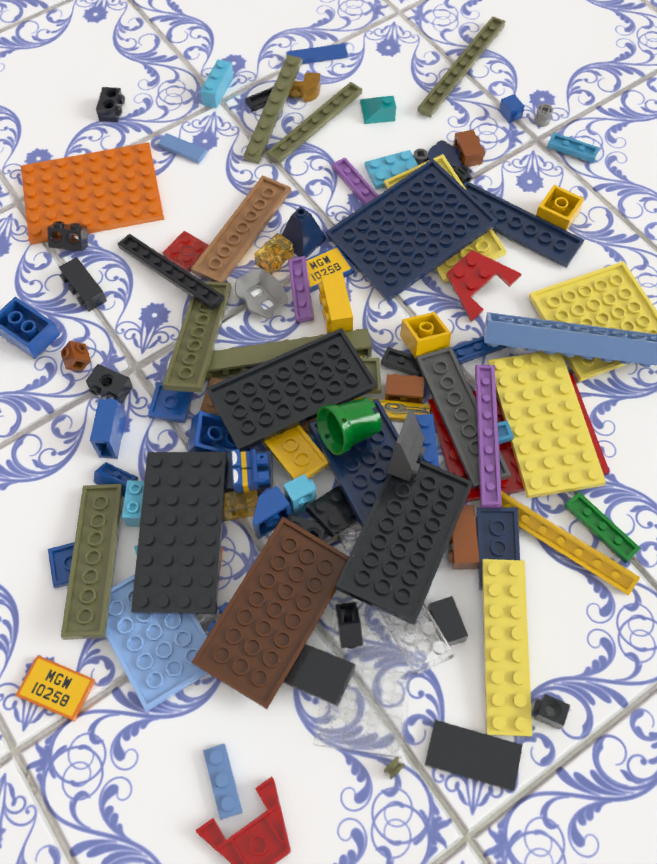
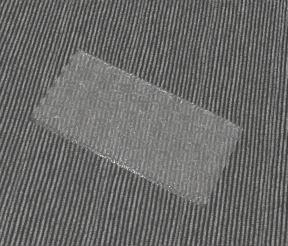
M336 590L326 652L355 663L356 668L338 707L321 699L319 700L313 746L403 758L416 623L412 625ZM356 602L361 621L363 646L353 649H341L335 604Z

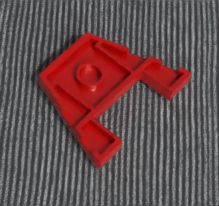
M473 250L446 273L454 292L458 295L461 305L467 312L471 322L484 311L472 297L497 275L508 287H511L522 275L520 272Z
M270 777L255 788L267 811L228 839L225 838L214 818L195 830L201 838L231 864H277L292 853L273 777Z

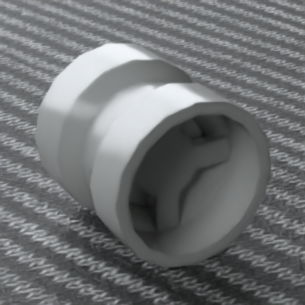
M543 103L537 107V114L534 119L537 126L546 127L550 124L553 113L551 105Z

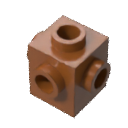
M69 341L61 350V357L67 370L82 372L91 362L85 343Z

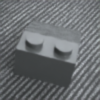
M408 410L387 469L388 474L410 481L412 474H417L420 466L419 463H416L417 459H422L426 447L422 446L425 438L413 410Z

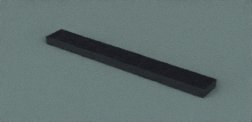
M128 234L117 243L121 250L209 309H215L225 300L223 294L133 235Z

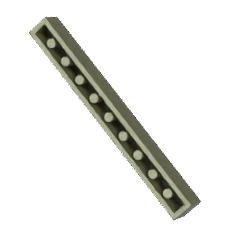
M368 328L345 332L359 356H362V358L372 356V344ZM327 334L237 348L232 347L224 350H213L205 381H210L211 377L219 379L230 378Z

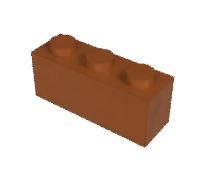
M474 505L463 506L450 538L451 550H448V563H452V570L477 569L480 563Z

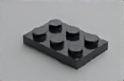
M340 485L308 504L305 509L331 538L358 521Z

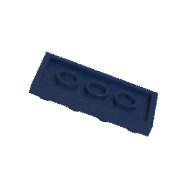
M476 508L480 562L478 565L479 590H482L483 559L520 560L518 508Z

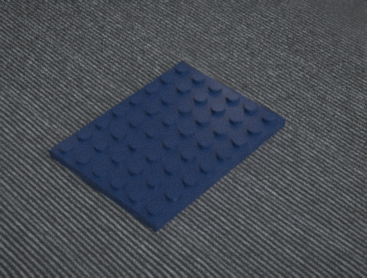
M431 159L328 229L325 233L380 295L389 302L497 226L498 220L434 159Z

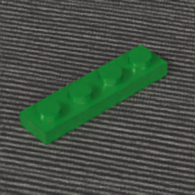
M580 492L565 504L564 507L625 564L641 549Z

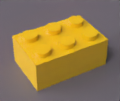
M343 273L321 276V283L318 284L320 292L319 301L320 305L323 306L322 314L323 319H326L325 327L327 334L341 328L344 332L353 331V314Z

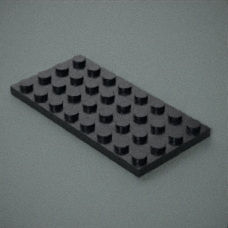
M341 328L207 387L206 391L236 448L242 452L317 417L320 407L328 404L339 405L350 402L378 389V384Z
M147 452L131 607L132 613L217 614L227 470L226 452Z
M419 458L416 462L420 464L417 474H412L410 481L391 474L387 475L334 588L412 625H415L473 484L470 480Z

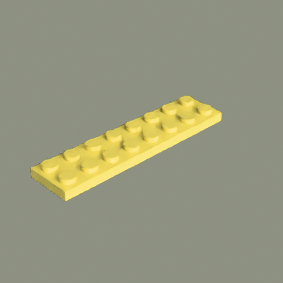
M483 559L482 592L486 734L531 737L532 715L525 561Z

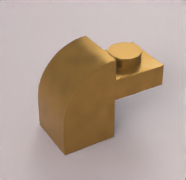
M305 72L304 81H294L288 97L303 98V102L315 100L320 94V73Z

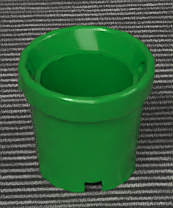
M364 397L339 405L328 404L319 408L317 412L318 431L323 443L331 453L337 456L345 454L351 450L352 446L381 431V416L379 412L375 414L372 409L376 407L374 402Z

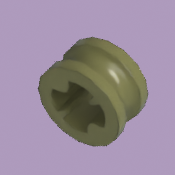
M396 757L383 772L390 775L389 779L392 780L405 764L399 763V758Z

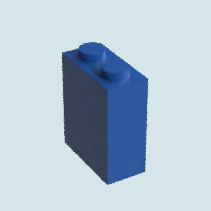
M112 398L99 399L90 442L99 458L118 459L126 418L118 400Z

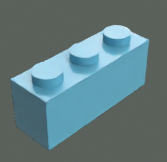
M217 59L200 90L202 105L218 108L234 78L232 62Z

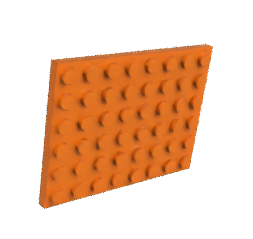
M149 142L21 165L28 238L31 245L48 242L47 227L55 221H62L64 224L69 225L71 223H79L81 226H87V234L165 220Z

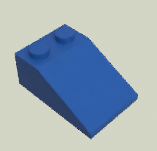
M199 411L192 418L187 452H231V450L237 449L220 416ZM248 448V449H246V450H244V451H242V452L250 451V448Z

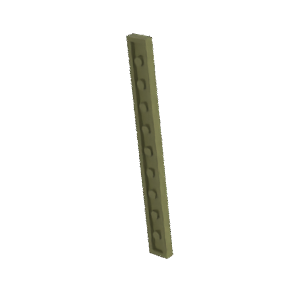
M494 16L490 18L421 102L417 112L430 118L434 115L505 27L506 21Z

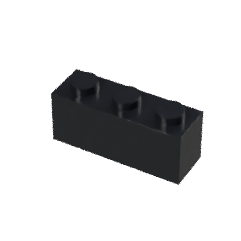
M77 257L59 266L61 272L59 277L64 284L68 283L69 291L73 296H77L76 299L81 307L85 306L88 312L107 302L103 290Z

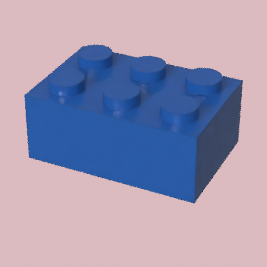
M14 297L0 310V336L33 359H36L60 335L53 321L17 297Z

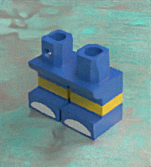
M239 449L231 450L235 493L259 490V485L270 483L269 471H258V467L268 466L267 453H256V449H251L247 452H240Z

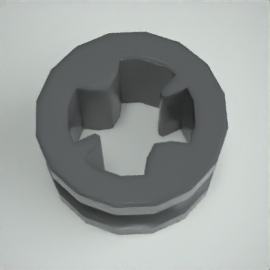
M419 148L414 151L413 156L418 165L427 162L428 152L425 149Z

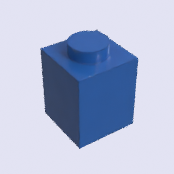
M515 94L501 99L499 112L510 123L522 118L525 106Z

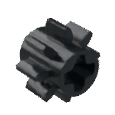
M465 164L463 166L458 165L453 169L462 184L465 181H471L472 176L470 174L472 171Z

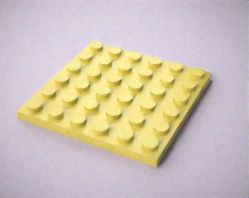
M624 261L529 294V299L541 319L657 334V310ZM574 355V357L564 356L579 382L627 365L617 360L605 362L601 358L595 357L590 360L584 359L580 355Z

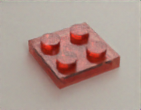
M184 230L162 253L163 256L190 273L192 271L191 268L209 245Z

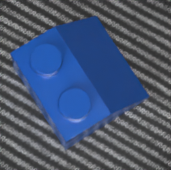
M277 485L273 488L265 489L259 495L252 521L257 540L275 530L282 517L287 519L288 514H291L290 504Z

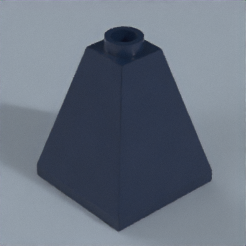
M299 207L290 216L279 239V244L297 256H305L307 258L326 240V236L312 214Z

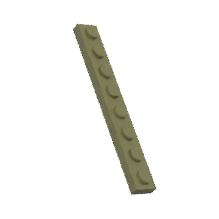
M287 55L243 155L244 161L260 163L303 63L302 58Z
M349 82L266 152L267 157L280 164L362 94V88Z

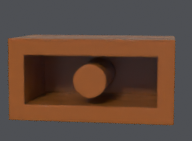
M474 129L455 133L453 146L460 153L461 164H465L467 167L481 165L483 157H485L484 147H481L479 136L475 134Z
M387 374L385 400L422 404L424 377Z

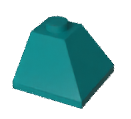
M394 95L360 99L364 124L395 121L396 103Z

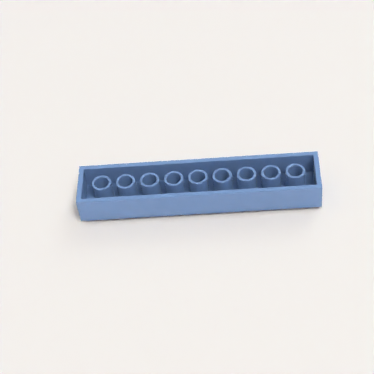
M487 312L483 335L484 343H487L488 346L498 347L499 345H504L509 349L525 348L529 352L542 350L546 354H555L557 352L563 353L567 357L580 355L582 358L590 360L595 357L601 358L605 362L617 360L627 365L639 363L643 367L657 366V334Z

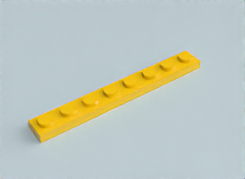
M501 491L502 507L518 508L520 528L629 596L639 581L640 576Z

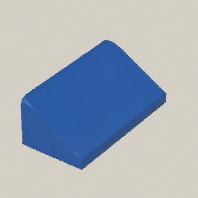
M107 462L94 471L95 484H122L123 497H125L127 480L138 481L139 478Z

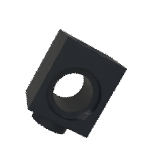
M544 694L535 701L533 711L536 712L534 719L560 730L565 724L570 704ZM545 706L552 707L555 715H548L545 711Z

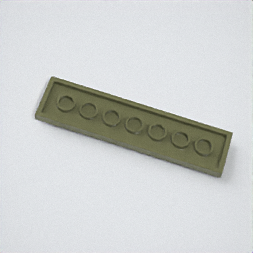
M203 281L224 295L225 300L213 310L191 297L162 384L164 390L202 392L231 292V283Z
M122 484L85 485L82 488L60 636L63 640L106 638L123 498Z

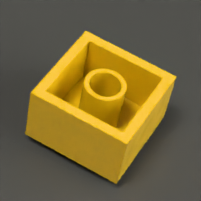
M553 185L538 206L536 216L568 231L580 213L585 198L557 185Z
M435 312L402 319L400 337L416 359L417 356L449 347L451 332Z

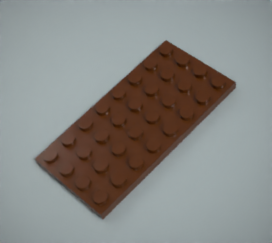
M282 517L191 663L267 710L336 592L334 589L349 556Z

